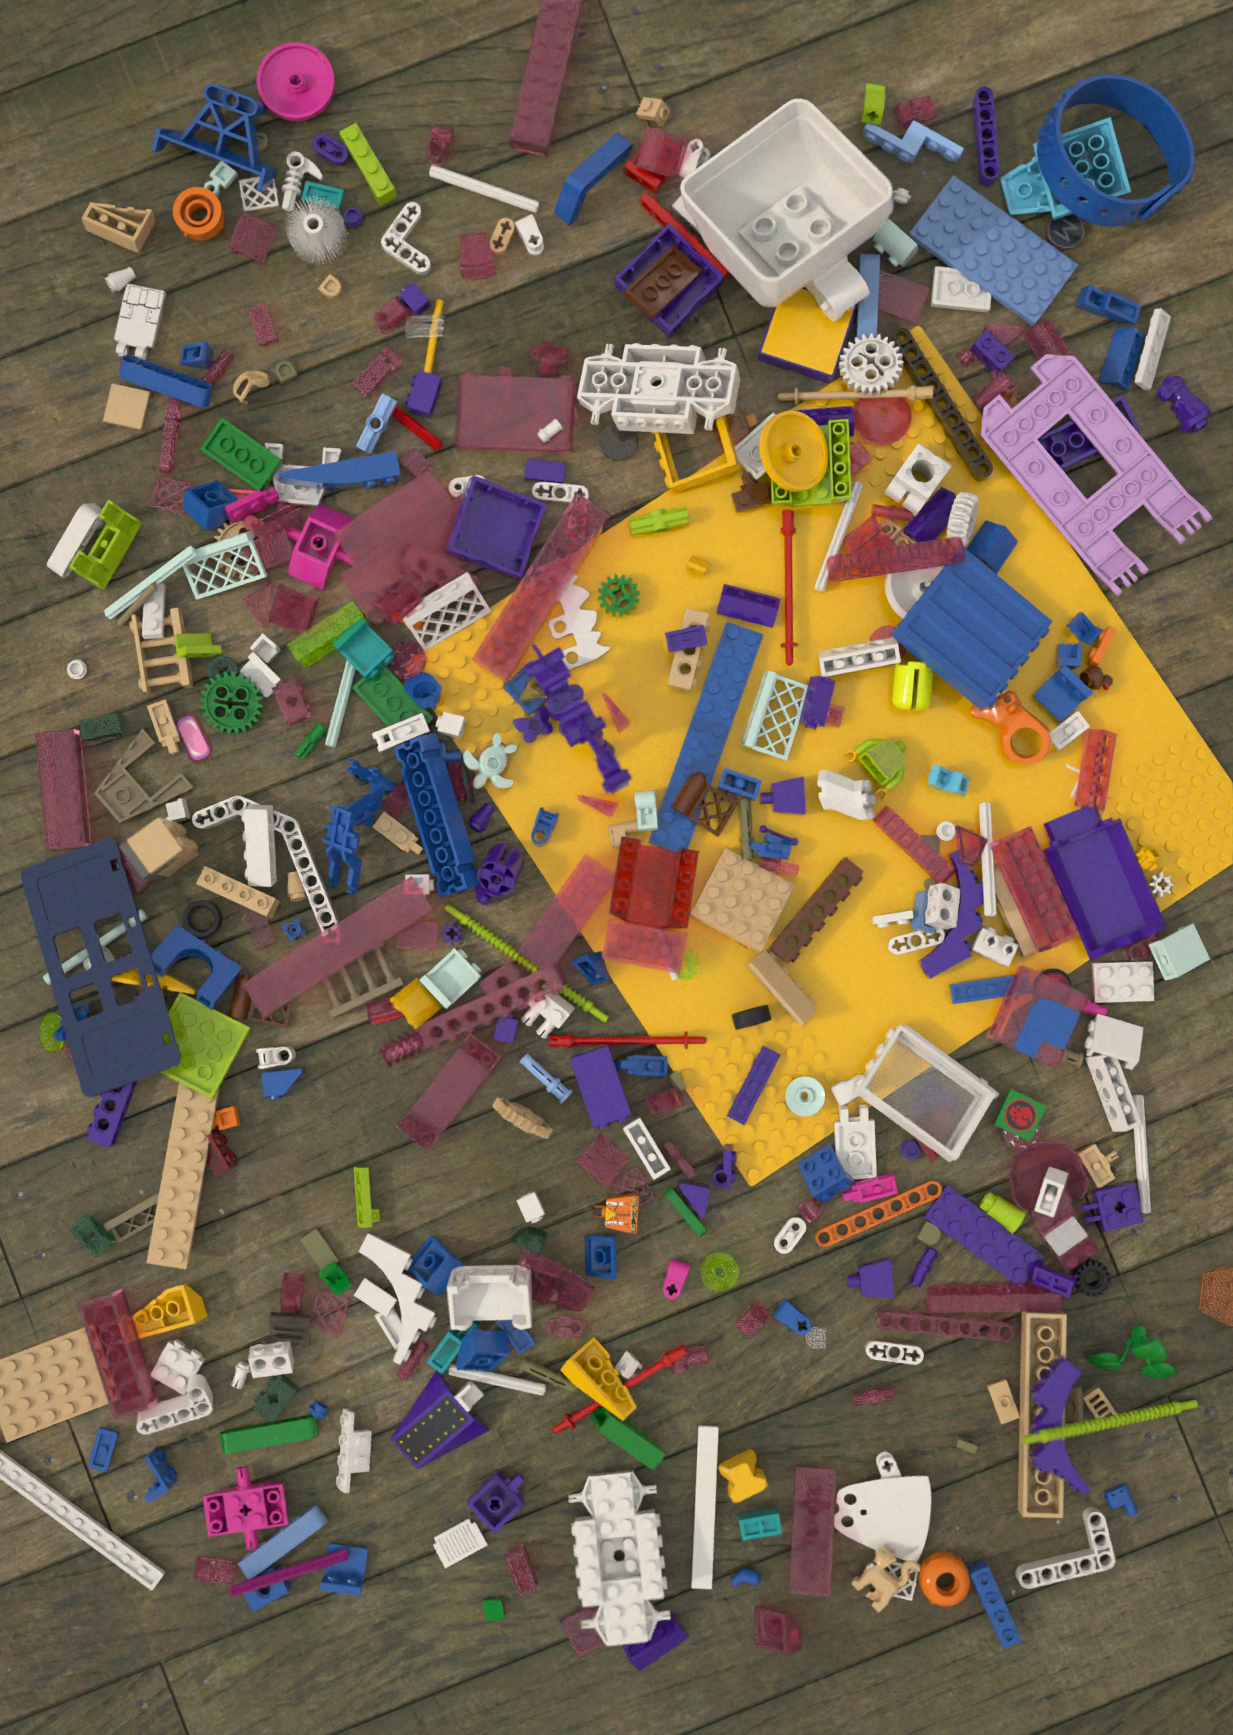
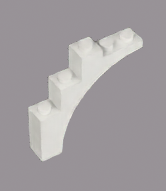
M369 1232L359 1252L371 1259L383 1270L392 1283L398 1297L402 1331L399 1347L393 1361L400 1365L402 1360L407 1361L411 1350L408 1348L411 1342L416 1343L421 1333L417 1331L418 1328L424 1331L428 1327L432 1329L437 1319L434 1316L436 1311L415 1301L416 1298L420 1300L425 1288L422 1287L418 1279L403 1272L404 1269H409L413 1261L410 1259L411 1253Z

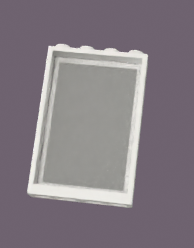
M902 1025L894 1028L891 1027L885 1034V1042L876 1048L874 1059H870L866 1064V1072L856 1080V1087L853 1092L948 1162L957 1160L994 1099L995 1094Z

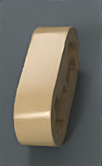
M501 219L494 230L489 243L490 250L494 255H503L508 249L515 233V226L511 219ZM509 225L510 230L507 229L503 235V227ZM500 239H502V247L495 249L494 243L498 244Z

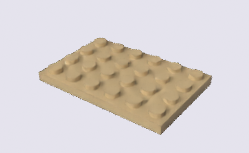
M94 1323L0 1359V1426L6 1443L121 1398Z

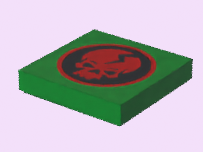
M1009 1089L993 1124L1030 1142L1047 1106L1013 1089Z

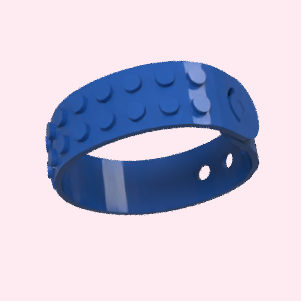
M1107 74L1082 79L1073 89L1069 87L1063 93L1062 97L1064 99L1057 100L1051 109L1052 111H1049L1043 120L1045 125L1039 129L1037 135L1039 138L1037 144L1038 163L1048 187L1069 211L1090 223L1100 226L1117 227L1131 224L1140 218L1144 223L1158 213L1175 194H1179L1183 186L1189 184L1193 177L1192 171L1195 163L1194 146L1181 116L1160 92L1150 85L1128 76ZM1101 104L1119 109L1135 118L1147 129L1161 149L1169 171V184L1148 198L1136 200L1117 198L1097 189L1079 173L1065 151L1060 132L1062 112L1077 105ZM1062 177L1068 181V187L1064 185ZM1079 197L1086 198L1089 203H1083ZM1109 209L1111 212L1105 213L1100 210Z

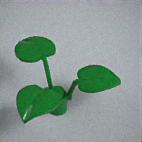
M1142 1326L1132 1328V1338L1128 1339L1121 1357L1112 1353L1085 1355V1359L1099 1369L1116 1370L1121 1368L1120 1362L1124 1361L1132 1345L1134 1356L1146 1360L1147 1365L1141 1366V1371L1145 1376L1153 1379H1167L1176 1375V1369L1171 1364L1162 1362L1167 1359V1352L1161 1341L1156 1338L1148 1342V1329Z

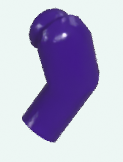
M479 885L476 887L477 900L479 903L487 905L490 903L491 897Z

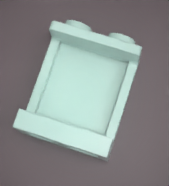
M1194 924L1180 927L1178 931L1167 937L1148 944L1165 980L1179 977L1210 960Z
M453 948L446 957L420 979L421 983L446 1009L482 977L480 974L482 970L475 963L470 964L466 959L468 955L461 948L459 950Z

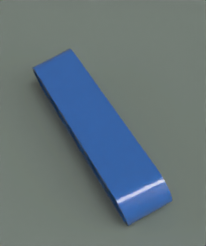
M124 355L121 357L119 372L121 379L199 407H208L210 405L211 384L135 356Z

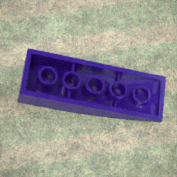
M1122 395L1112 400L1119 411L1139 433L1140 429L1124 396ZM1073 420L1043 434L1037 439L1062 470L1099 453Z

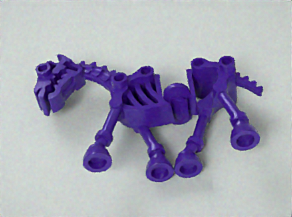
M535 643L531 645L539 659L524 667V670L529 678L535 677L543 693L547 696V707L550 717L555 721H561L559 725L560 734L565 737L571 748L579 743L583 745L589 742V745L596 754L597 768L604 780L601 785L607 794L611 793L612 795L628 786V781L633 778L627 768L624 770L621 768L620 763L614 756V747L603 738L602 729L607 727L601 716L596 718L587 700L581 703L584 697L583 689L576 684L569 685L567 678L572 675L562 660L565 658V655L561 648L558 647L543 656Z

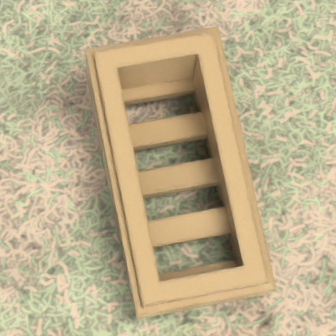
M1096 1384L1082 1393V1400L1096 1419L1099 1417L1103 1418L1110 1412L1112 1416L1114 1414L1117 1415ZM1098 1394L1099 1397L1090 1403L1089 1400ZM1100 1401H1103V1402H1104V1403H1102L1100 1406H1098L1096 1409H1094L1093 1406H1095L1096 1404H1098ZM1105 1407L1108 1408V1409L1105 1410L1103 1413H1101L1100 1415H1098V1412H1099L1100 1410H1102V1409L1105 1408Z

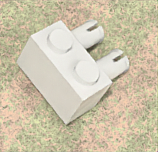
M987 926L985 929L980 928L972 942V951L1002 966L1009 967L1019 946L1014 943L1015 939L1007 935L1001 937L996 934V930Z
M544 983L529 1001L528 1005L531 1007L521 1017V1020L524 1023L530 1017L526 1025L531 1026L541 1014L546 1020L536 1032L540 1035L545 1030L541 1037L546 1039L555 1027L560 1028L575 1007Z

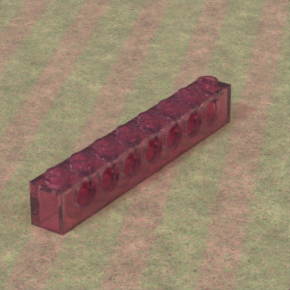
M558 962L430 1019L419 1026L415 1032L423 1049L430 1047L433 1050L442 1045L441 1041L447 1039L448 1042L459 1038L458 1034L461 1032H465V1034L471 1033L476 1030L475 1026L482 1024L484 1027L493 1023V1018L497 1016L502 1019L510 1015V1010L517 1008V1011L528 1007L527 1003L534 1000L535 1003L546 999L545 995L552 992V995L564 991L563 987L568 983ZM541 979L547 982V989L540 986ZM523 987H526V988L529 989V991H530V996H529V997H527V996H525V995L523 994V992H522ZM506 995L512 998V1004L506 1003ZM488 1003L494 1005V1012L489 1011ZM471 1011L477 1014V1020L471 1018ZM454 1019L460 1022V1028L454 1026ZM436 1027H440L443 1030V1035H439L436 1032Z

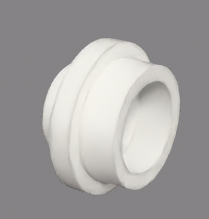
M898 188V190H893V200L898 203L907 204L911 196L908 195L909 191Z
M73 660L67 666V673L73 679H82L87 673V666L81 660Z
M944 821L937 826L936 834L943 841L952 840L956 835V827L953 823Z

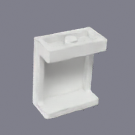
M1097 1014L1093 1020L1089 1021L1087 1027L1089 1036L1085 1042V1048H1087L1086 1055L1091 1056L1093 1052L1120 1059L1125 1061L1124 1068L1132 1070L1139 1062L1143 1027Z

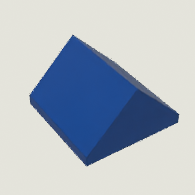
M985 520L966 549L997 574L1018 541L1006 526Z
M616 1234L585 1235L586 1275L617 1279Z

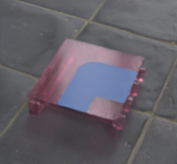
M1019 965L986 1037L1043 1062L1049 1067L1056 1068L1062 1062V1053L1065 1047H1068L1071 1042L1070 1036L1073 1029H1076L1079 1024L1080 1013L1087 1006L1088 995L1027 966Z

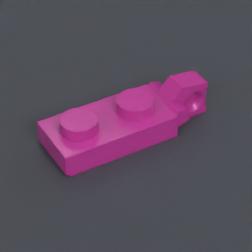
M274 487L262 492L257 490L225 506L229 521L233 524L270 504H274L280 500V497Z
M893 1173L855 1182L847 1191L841 1192L844 1202L854 1200V1202L859 1201L860 1203L898 1193Z

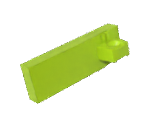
M363 1166L354 1167L358 1227L370 1228L373 1227L372 1223L380 1221L379 1209H371L369 1169Z

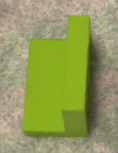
M209 633L174 635L177 658L214 657L222 653L221 645H212V638Z

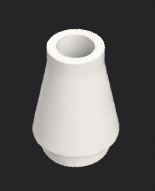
M128 267L108 274L105 281L112 292H119L136 276L133 270Z

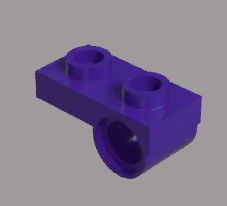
M725 1144L723 1164H718L714 1168L712 1181L717 1187L731 1189L732 1182H736V1170H732V1163H736V1151H733V1144ZM724 1173L727 1177L719 1178L717 1174Z

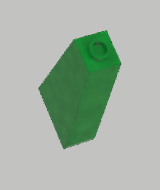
M603 1406L596 1409L590 1415L599 1433L647 1467L654 1470L656 1466L662 1463L666 1454L661 1446L627 1419L622 1421Z

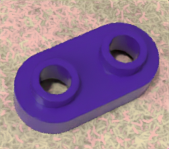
M318 134L313 139V148L321 157L337 166H342L348 162L349 153L343 144L326 134ZM323 144L327 145L324 149L320 148ZM339 154L343 155L340 159L336 158Z

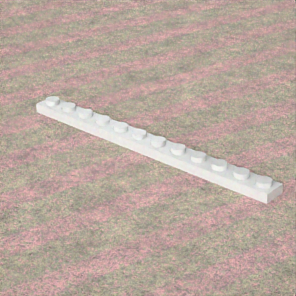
M0 1450L1 1480L151 1591L155 1588L165 1574L164 1570Z

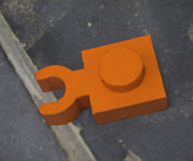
M237 1106L216 1111L212 1131H215L218 1126L219 1131L241 1126Z

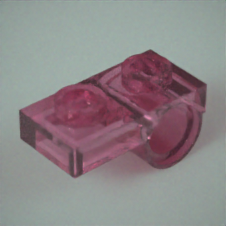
M931 96L901 101L894 108L901 128L909 127L913 120L934 118L937 114Z

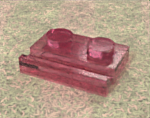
M398 919L396 948L436 951L438 923Z

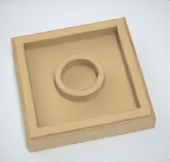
M112 384L103 421L142 431L151 393Z

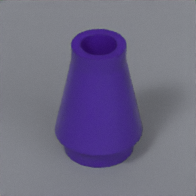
M485 803L469 819L468 826L478 833L486 830L495 809Z

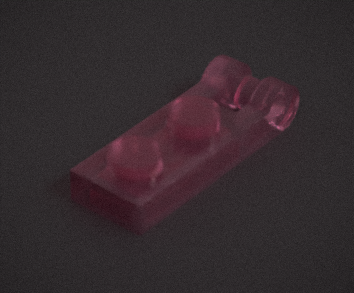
M386 346L351 382V385L367 398L401 364L403 359L399 355H395L391 347ZM386 358L390 360L388 364L384 362Z

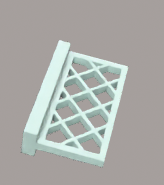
M252 530L196 548L197 556L183 566L196 600L267 577L253 540L255 536ZM243 546H250L252 551L250 558L241 554ZM226 552L236 555L232 564L223 559ZM211 557L218 561L215 569L206 565L208 558ZM239 557L248 561L245 570L235 566ZM194 563L201 567L198 575L191 572L189 564ZM221 563L231 567L228 576L218 572ZM251 563L258 567L259 575L255 576L248 572ZM204 569L213 573L210 582L201 577ZM233 570L243 574L241 581L230 578ZM216 575L225 579L223 587L213 584ZM199 581L208 585L206 592L201 594L197 587Z
M769 670L764 672L740 746L787 761L799 724L808 685L777 675ZM776 680L782 681L786 690L777 693L774 687ZM799 687L804 689L802 697L796 700L791 690ZM788 692L793 702L784 706L779 696ZM776 698L781 708L771 712L768 706L769 701ZM794 704L797 710L796 716L789 718L785 708ZM782 710L786 721L777 724L773 714ZM770 716L774 727L766 731L762 723L765 718ZM788 723L791 732L784 737L779 727ZM776 729L781 739L771 743L767 733ZM762 735L765 736L768 742V746L764 748L755 746L757 738ZM782 741L785 747L784 754L776 753L773 745Z

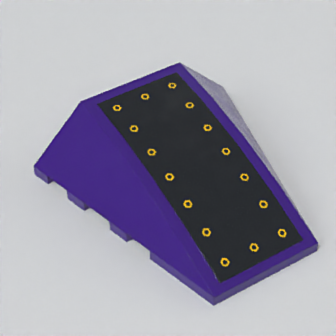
M437 1370L390 1439L416 1469L489 1431V1428L477 1415L473 1416L470 1412H467L455 1399V1395L449 1389L450 1384Z

